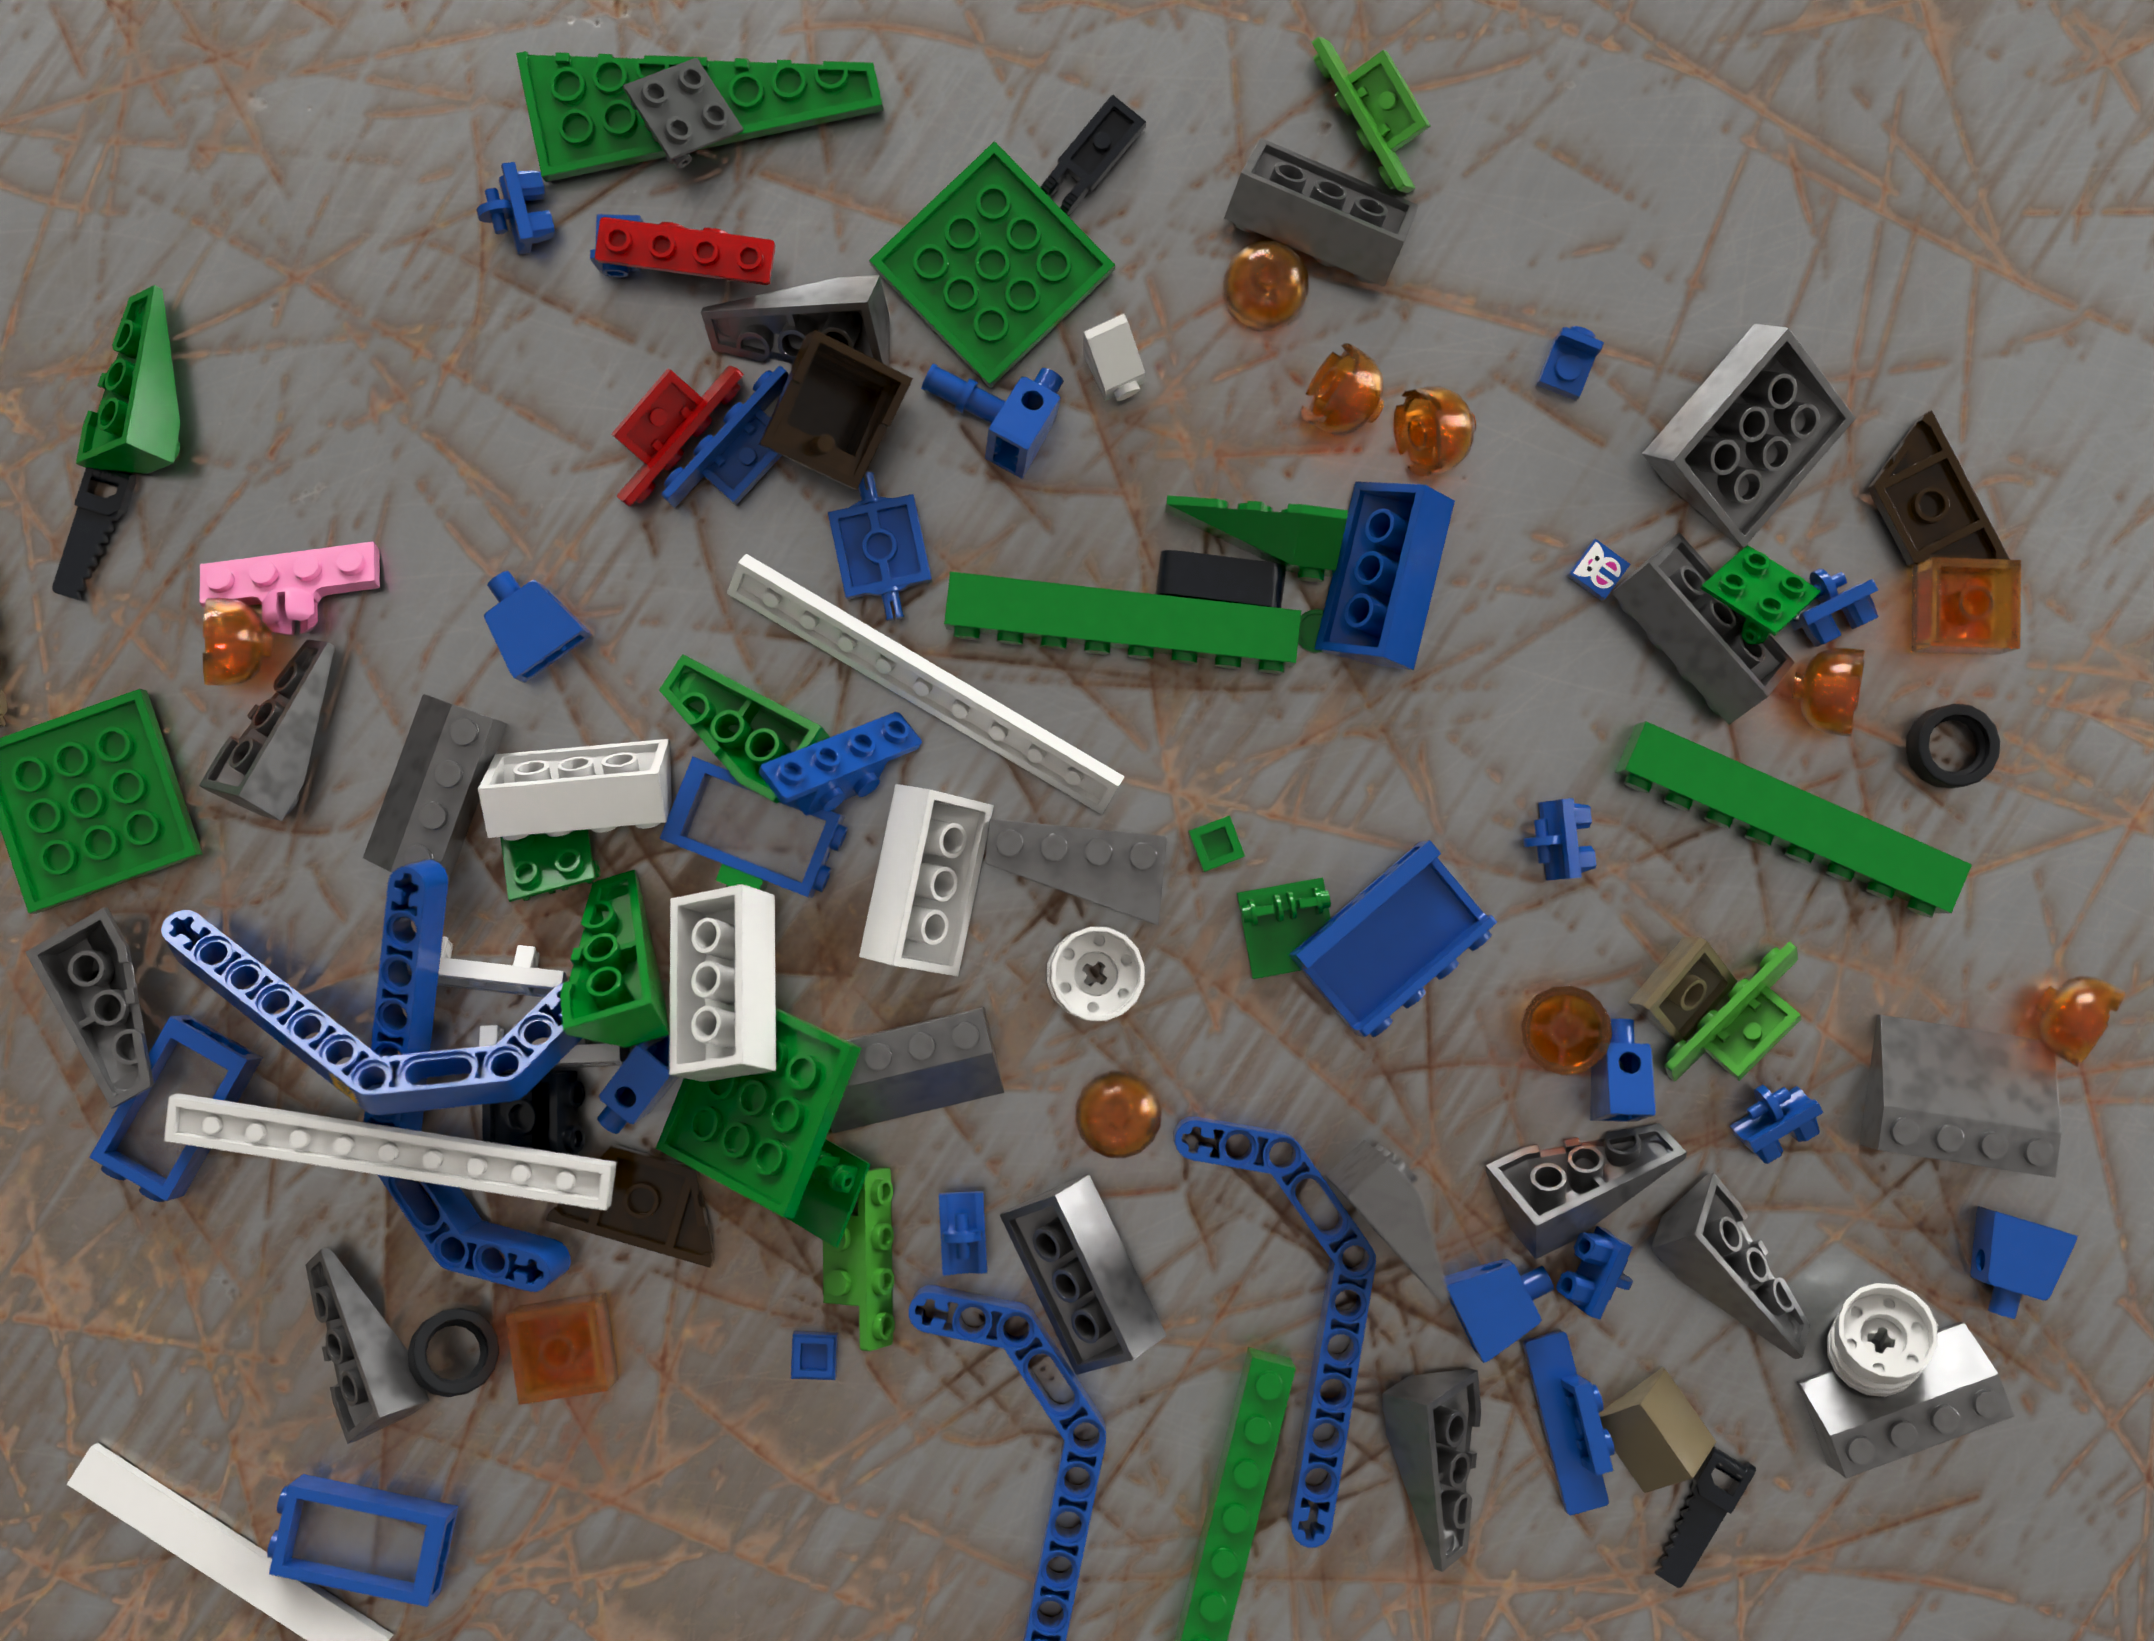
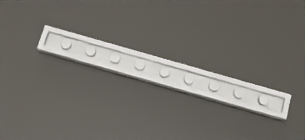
M745 554L737 563L727 591L728 595L1103 815L1125 776L748 554Z
M178 1093L170 1096L168 1100L164 1141L593 1209L607 1210L611 1206L616 1162Z

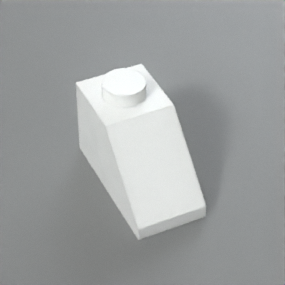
M1125 314L1085 331L1083 336V355L1104 400L1115 397L1117 401H1121L1140 391L1139 385L1143 384L1145 380V370Z

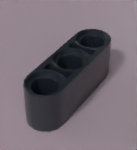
M1163 550L1160 553L1155 594L1282 608L1286 566L1266 561Z

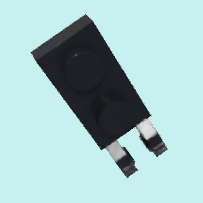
M1111 95L1060 156L1058 165L1043 182L1041 189L1050 197L1058 190L1067 174L1073 177L1078 183L1065 196L1060 206L1067 216L1070 215L1083 201L1088 191L1092 192L1145 129L1146 121L1117 97Z

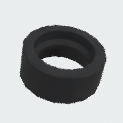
M1950 704L1926 711L1914 721L1907 735L1906 754L1910 767L1921 780L1935 787H1964L1980 782L1992 772L2000 754V738L1996 725L1986 713L1971 705ZM1949 720L1965 724L1973 733L1976 743V753L1972 764L1965 770L1958 772H1949L1939 768L1932 759L1929 749L1930 735L1933 729L1940 723Z
M456 1308L441 1311L424 1321L413 1334L407 1355L409 1370L418 1385L431 1394L453 1397L470 1393L483 1385L495 1370L500 1352L498 1336L490 1322L475 1311ZM459 1326L466 1328L474 1334L479 1342L480 1356L478 1364L470 1374L461 1379L449 1380L441 1378L432 1371L427 1361L429 1341L436 1332L444 1327Z

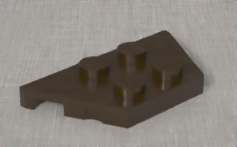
M1933 411L1927 412L1918 418L1867 488L1906 564L1999 565L2010 560Z
M614 1144L610 1146L599 1158L616 1162L611 1206L607 1210L559 1203L547 1215L546 1221L711 1268L715 1260L700 1173L685 1164Z

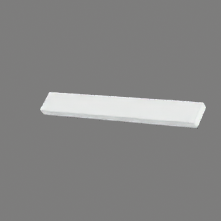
M99 1443L90 1447L67 1483L68 1486L307 1641H390L394 1635L317 1584L269 1575L272 1558L267 1557L266 1551Z

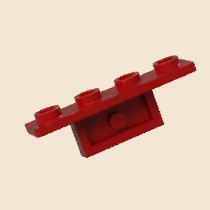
M602 217L599 223L595 258L599 263L769 285L776 245L771 239L728 234L726 231L717 228L697 230L685 228L673 222L653 224Z
M729 365L702 397L671 369H667L611 434L644 463L616 497L630 507L635 501L638 504L642 503L652 493L656 486L653 482L655 477L663 468L668 471L678 463L684 454L681 447L692 435L695 438L700 436L711 424L713 418L710 414L720 402L723 405L727 404L741 388L738 381L744 375L738 368Z

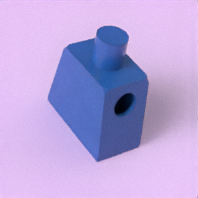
M1041 368L1034 381L1027 377L1019 379L988 429L986 460L1021 479L1024 478L1057 418L1061 399L1057 393L1064 382L1058 373L1048 368Z
M504 571L488 582V588L499 603L484 614V619L514 679L526 683L592 636L591 632L544 585L535 579L520 587L510 571Z
M1608 1019L1607 1043L1592 1050L1590 1121L1636 1122L1656 1115L1651 1046L1650 1044L1635 1043L1634 1020ZM1619 1061L1622 1063L1624 1071L1620 1068Z
M669 1035L637 1044L599 1094L600 1100L607 1106L597 1117V1120L609 1132L618 1134L627 1122L634 1125L649 1114L679 1078L669 1075Z
M1978 1206L1970 1274L1972 1278L1994 1286L1987 1311L2016 1319L2022 1294L2047 1301L2058 1282L2078 1236Z
M1501 1259L1444 1276L1449 1294L1448 1299L1476 1356L1483 1363L1490 1361L1541 1323L1542 1319L1533 1300L1555 1290L1543 1266L1520 1276L1516 1266L1508 1259Z

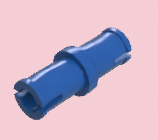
M934 363L930 367L921 388L956 405V411L963 414L966 410L991 424L1006 402L977 387V381L970 378L967 382L939 368Z

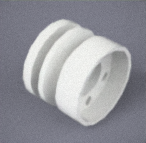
M1088 927L1068 934L1054 947L1047 962L1046 983L1052 999L1064 1012L1084 1020L1107 1021L1123 1015L1137 1002L1144 986L1145 965L1139 949L1126 935L1109 927ZM1099 963L1101 966L1099 974L1103 977L1102 982H1091L1087 985L1084 982L1087 975L1082 971L1085 965L1094 966Z
M1875 1283L1859 1288L1844 1302L1827 1336V1356L1835 1373L1849 1387L1866 1395L1887 1397L1906 1390L1931 1361L1938 1344L1937 1323L1929 1307L1915 1293L1896 1284ZM1872 1339L1880 1341V1349L1884 1350L1883 1353L1875 1351V1344L1871 1342Z

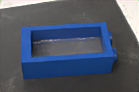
M692 756L659 839L803 896L813 898L816 890L823 892L832 871V868L826 866L832 849L835 851L840 850L848 827L842 825L845 816L833 811L825 812L822 809L805 816L796 804L797 799L788 803L779 802L775 804L740 785L729 770Z
M189 1015L169 1017L149 1052L154 1086L118 1106L89 1157L102 1165L101 1171L117 1180H130L140 1186L139 1192L142 1195L157 1202L169 1201L184 1196L211 1148L164 1141L169 1097L178 1093L237 1103L263 1059L262 1056Z
M303 1474L288 1486H285L280 1494L277 1504V1513L282 1514L279 1529L273 1533L267 1550V1557L272 1558L269 1575L428 1607L441 1592L459 1506Z

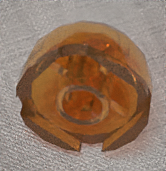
M1258 240L1244 246L1230 260L1222 281L1223 300L1229 314L1235 319L1238 318L1242 323L1249 325L1248 328L1255 331H1275L1289 325L1302 310L1309 293V275L1302 257L1290 246L1276 240Z
M1348 343L1341 345L1345 352L1340 356L1332 352L1319 367L1306 391L1307 395H1314L1308 409L1302 405L1301 415L1304 421L1318 429L1335 435H1346L1362 428L1367 422L1373 423L1379 417L1384 407V401L1381 399L1384 390L1381 370L1370 356Z
M1428 386L1405 391L1402 394V397H1406L1404 404L1397 405L1395 408L1394 435L1400 455L1408 451L1409 458L1413 463L1412 465H1407L1408 469L1420 477L1454 469L1468 456L1474 441L1476 419L1469 406L1458 393L1441 386Z
M228 598L206 599L203 622V638H205V653H203L204 684L234 686L252 680L260 672L263 657H272L273 631H264L260 615L253 607L242 601Z
M1832 648L1822 651L1809 661L1805 673L1796 672L1792 698L1801 699V714L1808 724L1822 732L1852 736L1855 724L1853 716L1854 711L1858 708L1865 650Z
M2078 976L2068 979L2058 989L2049 986L2035 1007L2043 1012L2038 1025L2040 1038L2047 1048L2059 1058L2078 1067L2079 1063L2086 1059L2109 1024L2107 1022L2111 1016L2109 1012L2110 1010L2117 1012L2125 996V991L2109 982L2089 976Z
M1571 985L1550 987L1535 995L1524 1008L1519 1025L1521 1043L1529 1058L1542 1069L1560 1075L1581 1074L1594 1066L1607 1053L1612 1037L1610 1016L1606 1009L1603 1008L1601 1002L1589 991Z
M1111 1070L1096 1075L1083 1087L1075 1103V1124L1080 1138L1092 1151L1106 1158L1126 1159L1142 1153L1154 1142L1161 1127L1162 1108L1156 1091L1145 1079L1130 1071Z

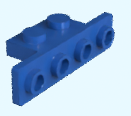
M781 365L774 372L768 370L763 373L753 386L755 392L744 404L741 402L735 404L723 419L725 425L713 437L709 434L699 442L694 449L693 454L695 457L684 469L682 467L676 468L664 482L666 489L662 492L661 496L675 508L703 477L737 505L782 456L759 445L771 419L764 411L781 394L789 376L788 372Z
M894 712L761 765L759 774L780 802L788 803L797 799L796 804L805 816L822 809L828 812L838 807L846 799L856 795L864 797L873 792L880 783L879 777L887 762L919 749L922 740L899 712Z
M1560 1330L1526 1339L1523 1341V1347L1564 1511L1569 1515H1575L1607 1506L1609 1499L1602 1474L1614 1471L1610 1456L1615 1454V1449L1610 1433L1606 1428L1603 1429L1599 1415V1412L1604 1409L1601 1394L1596 1385H1592L1590 1381L1577 1374L1568 1336L1564 1331Z

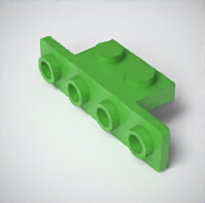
M1317 37L1312 41L1318 53L1313 56L1314 62L1325 78L1332 77L1339 89L1335 93L1339 105L1348 116L1353 113L1361 127L1356 131L1361 143L1370 153L1375 151L1383 164L1378 168L1382 179L1391 190L1397 188L1398 191L1410 193L1415 189V185L1395 151L1427 130L1431 125L1389 53L1382 50L1349 74L1332 43L1322 37Z
M1788 942L1781 950L1778 947L1773 948L1762 959L1759 965L1761 970L1750 981L1747 978L1739 981L1728 995L1730 1000L1719 1011L1716 1009L1709 1011L1697 1026L1699 1031L1688 1042L1681 1040L1669 1051L1666 1056L1668 1062L1665 1064L1667 1075L1674 1082L1705 1052L1740 1081L1801 1020V1014L1770 989L1797 962V947Z
M886 1167L869 1169L858 1196V1213L851 1214L838 1248L823 1241V1303L859 1306L861 1351H873L892 1345L895 1329L892 1296L894 1286V1274L892 1272L894 1232L891 1217L893 1186L891 1183V1169Z

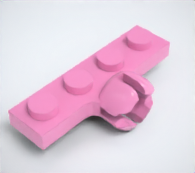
M373 541L200 564L199 603L206 611L260 604L262 605V621L272 632L282 635H294L295 620L300 621V633L305 634L313 630L318 623V603L322 597L380 588L379 548Z

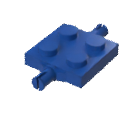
M865 472L869 489L867 490L863 476L858 486L861 501H858L849 508L828 512L845 597L849 600L867 595L882 596L886 621H894L892 603L896 618L899 620L905 617L899 592H902L909 586L932 582L915 497L913 494L896 498L878 497L874 472Z

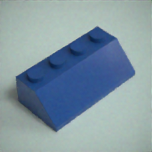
M1355 481L1337 568L1332 575L1315 650L1377 666L1414 670L1455 500L1424 484Z

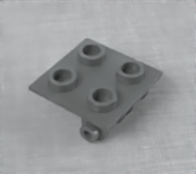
M697 57L627 83L622 87L631 100L632 107L639 112L644 120L645 127L648 131L652 132V138L655 142L659 143L667 155V161L670 164H675L677 168H683L692 161L691 152L741 133L744 130Z

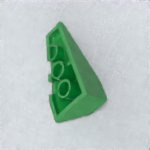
M153 285L129 297L112 344L113 350L118 352L117 358L107 373L101 374L97 385L105 389L97 413L88 411L83 423L76 464L79 466L149 474L174 464L179 454L180 443L178 436L181 423L163 289Z
M1167 496L1166 513L1267 562L1286 566V571L1298 573L1299 580L1323 582L1324 576L1331 577L1336 571L1348 510L1288 503V509L1275 512L1272 511L1273 508L1259 501L1239 503L1237 509L1228 508L1229 503L1221 499Z
M684 654L681 655L659 689L740 785L775 804L779 803L780 800L759 774L761 765L830 738L822 726Z
M634 869L594 881L581 921L584 930L578 948H573L570 959L573 968L569 982L563 983L560 993L563 1030L566 1035L621 1047H630L669 1035L665 998L638 875Z

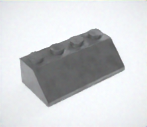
M1260 138L1240 174L1224 219L1233 222L1242 231L1249 233L1257 232L1271 238L1282 248L1289 250L1297 249L1311 255L1322 265L1329 267L1337 266L1351 272L1362 282L1369 284L1377 283L1385 287L1419 205Z
M1679 532L1630 574L1612 594L1618 599L1621 609L1627 615L1634 617L1647 632L1651 643L1658 649L1663 650L1674 662L1681 677L1692 683L1705 697L1708 707L1715 714L1721 715L1729 725L1766 699L1795 662L1770 634L1767 640L1761 644H1748L1744 641L1742 629L1746 618L1700 589L1701 585L1714 575L1715 572Z
M423 694L363 859L392 873L395 869L422 860H434L445 868L449 884L480 799L478 788L497 753L507 723Z
M985 1007L846 1039L862 1049L831 1124L832 1133H837L1004 1093Z
M1089 1174L1056 1186L1000 1214L1003 1224L1076 1375L1134 1360L1167 1336Z
M1961 1321L1937 1330L1938 1344L1931 1361L1923 1369L1919 1377L1903 1392L1887 1397L1866 1395L1849 1387L1835 1373L1834 1369L1797 1382L1828 1466L1843 1477L1849 1478L2014 1417L1998 1372L1964 1322Z

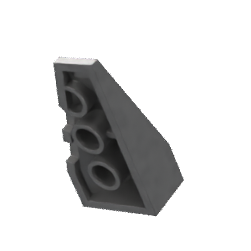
M880 275L834 278L703 307L701 310L710 345L714 351L761 362L770 358L791 363L793 367L805 336L817 330L889 366V311Z
M308 639L275 679L273 688L276 692L272 698L260 706L255 704L247 714L248 718L252 720L249 727L238 740L230 736L221 747L199 784L201 788L258 815L283 821L285 815L289 814L297 805L299 800L298 793L305 782L335 646L329 642Z
M104 907L25 953L112 1109L153 1087L154 1081L129 945L108 907Z
M1658 1123L1608 1132L1605 1139L1580 1143L1579 1138L1564 1140V1146L1544 1150H1540L1538 1145L1523 1147L1486 1165V1173L1510 1229L1533 1257L1538 1259L1577 1239L1580 1233L1588 1231L1686 1159L1687 1152Z
M1714 1173L1706 1175L1661 1217L1651 1249L1677 1279L1792 1358H1802L1810 1323L1785 1280L1780 1277L1774 1278L1764 1257L1768 1254V1251L1762 1240L1754 1242L1742 1222L1748 1216L1739 1201Z
M329 1247L320 1249L305 1266L315 1316L319 1322H326V1345L322 1346L324 1361L332 1360L334 1363L338 1385L330 1387V1391L346 1442L349 1444L414 1414L429 1402L428 1391L418 1385L411 1374L408 1363V1350L332 1250Z
M1471 1368L1407 1376L1382 1393V1410L1385 1415L1386 1435L1434 1569L1441 1572L1467 1553L1473 1499L1470 1494L1466 1493V1483L1470 1469L1476 1468L1477 1453L1470 1452L1472 1427H1480L1481 1420L1478 1370Z

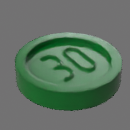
M1313 609L1301 615L1298 644L1308 652H1323L1315 650V645L1324 610Z

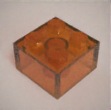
M1932 557L1912 566L1911 652L1999 655L2020 649L2021 560Z
M606 1292L519 1305L505 1315L518 1405L608 1391L619 1380Z

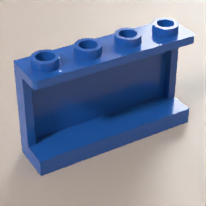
M1430 840L1417 843L1289 954L1291 959L1357 1036L1366 1037L1370 1034L1372 1037H1376L1386 1030L1393 1022L1390 1015L1402 1005L1407 1009L1418 1002L1426 994L1423 987L1435 976L1438 980H1441L1450 974L1459 965L1456 958L1467 948L1474 951L1487 942L1492 936L1489 929L1497 923L1492 915H1486L1437 858L1441 853Z

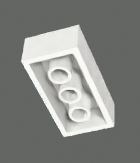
M741 884L671 898L669 1075L706 1082L776 1071L775 895Z

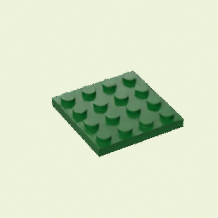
M995 141L869 260L870 265L989 388H992L1115 270V264Z
M137 689L0 738V830L29 914L46 911L203 855L147 690Z
M776 1008V1071L706 1082L683 1078L655 1149L782 1217L794 1218L862 1048Z

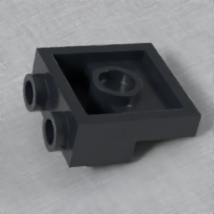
M550 1070L521 1099L511 1102L482 1104V1141L578 1156V1152L583 1149L585 1144L584 1129L578 1125V1107L584 1101L585 1088L581 1081H577V1071ZM504 1071L499 1077L510 1076L515 1071Z

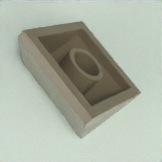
M1683 937L1628 1001V1004L1672 1042L1677 1044L1681 1040L1687 1041L1696 1031L1701 1019L1718 1005L1737 980L1708 941L1701 937Z
M1664 1367L1599 1412L1603 1429L1606 1428L1610 1433L1616 1454L1644 1493L1693 1479L1716 1444L1714 1437Z

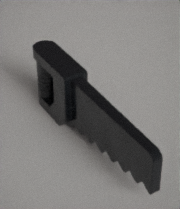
M95 468L85 469L74 503L77 506L76 514L54 579L53 592L81 601L80 591L87 589L85 580L92 578L91 568L98 565L96 557L103 554L101 545L108 543L107 533L114 531L112 522L118 521L120 516L127 512L136 485V475L124 471ZM98 482L118 488L116 494L107 498L94 495Z
M1716 1447L1712 1448L1692 1479L1691 1491L1694 1496L1686 1500L1688 1508L1681 1511L1683 1520L1675 1525L1678 1532L1670 1536L1672 1544L1665 1547L1667 1556L1660 1559L1662 1568L1654 1572L1657 1576L1677 1588L1684 1586L1726 1514L1733 1512L1756 1472L1754 1465L1749 1462L1742 1464ZM1714 1468L1734 1479L1728 1491L1713 1482L1711 1473Z

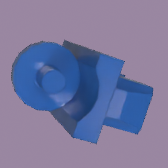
M515 162L502 163L503 175L499 177V184L503 199L500 200L497 188L485 190L487 202L481 204L476 209L478 219L485 223H493L495 234L507 233L508 229L505 220H509L517 255L530 253L532 243L552 239L555 232L549 210L528 213L525 205L526 201L544 199L545 191L541 172L517 171Z
M1821 568L1811 572L1810 584L1821 590V593L1816 597L1821 603L1798 614L1790 622L1793 630L1803 628L1813 645L1818 647L1841 636L1831 615L1842 609L1852 629L1878 618L1875 604L1870 594L1878 591L1873 579L1838 594L1837 588L1847 583V579L1842 572L1830 576Z
M1574 798L1539 802L1540 819L1534 820L1536 837L1524 838L1523 844L1524 847L1537 846L1538 864L1545 863L1546 881L1581 878V873L1595 869L1597 866L1595 850L1592 846L1579 847L1577 829L1590 828L1592 823L1591 807L1585 804L1574 803Z
M1760 1085L1753 1090L1758 1102L1746 1109L1747 1116L1730 1125L1734 1136L1746 1145L1761 1161L1769 1164L1782 1156L1783 1148L1778 1140L1781 1137L1790 1133L1793 1138L1801 1142L1808 1141L1820 1134L1816 1117L1821 1115L1823 1111L1819 1102L1815 1099L1811 1100L1798 1086L1789 1091L1783 1087L1771 1093L1766 1086Z
M984 1191L939 1193L943 1276L987 1273Z
M1596 1226L1594 1233H1580L1574 1245L1575 1255L1581 1259L1576 1273L1568 1270L1562 1273L1556 1285V1290L1588 1316L1601 1319L1616 1287L1630 1290L1633 1280L1625 1275L1623 1271L1633 1247L1615 1237L1608 1229Z

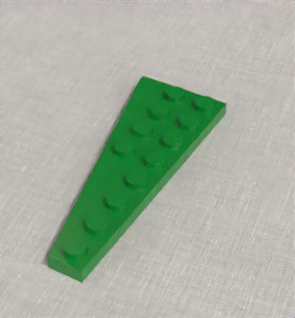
M527 51L516 53L541 176L545 182L667 157L659 143L655 142L652 138V132L648 131L645 127V122L639 112L632 107L631 100L622 87L627 83L696 57L644 55V58H614L612 54H598V57L570 56L569 53L556 52V56L529 55ZM697 57L744 129L741 133L701 149L884 111L874 63L823 61V64L792 63L791 60L778 59L777 63L749 62L747 58H735V61H708L707 57Z

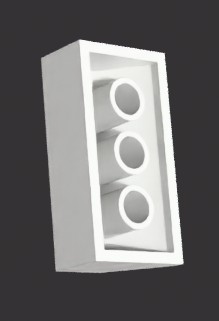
M669 739L495 754L478 788L488 838L503 837L505 840L512 841L525 838L529 834L547 833L549 836L557 837L567 835L573 830L591 829L593 832L602 833L611 831L618 826L629 825L647 829L667 822L672 805Z
M895 784L859 957L893 966L958 977L989 831V821L992 817L994 805L931 789Z

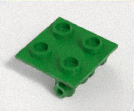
M1746 545L1700 587V589L1746 618L1742 629V638L1748 644H1761L1767 640L1769 634L1776 636L1821 593V590L1806 582L1802 577L1793 574L1768 558L1764 553L1755 550L1749 545Z
M588 829L573 830L567 835L557 837L549 836L547 833L529 834L525 838L512 841L500 837L509 902L520 899L528 901L531 896L546 892L554 894L558 889L566 891L569 886L584 882L592 884L597 877H601L598 861L593 860Z
M1323 877L1237 893L1252 979L1301 971L1289 954L1331 918L1329 911L1331 900L1328 890H1325Z
M825 1139L795 1217L787 1219L838 1248L871 1164Z

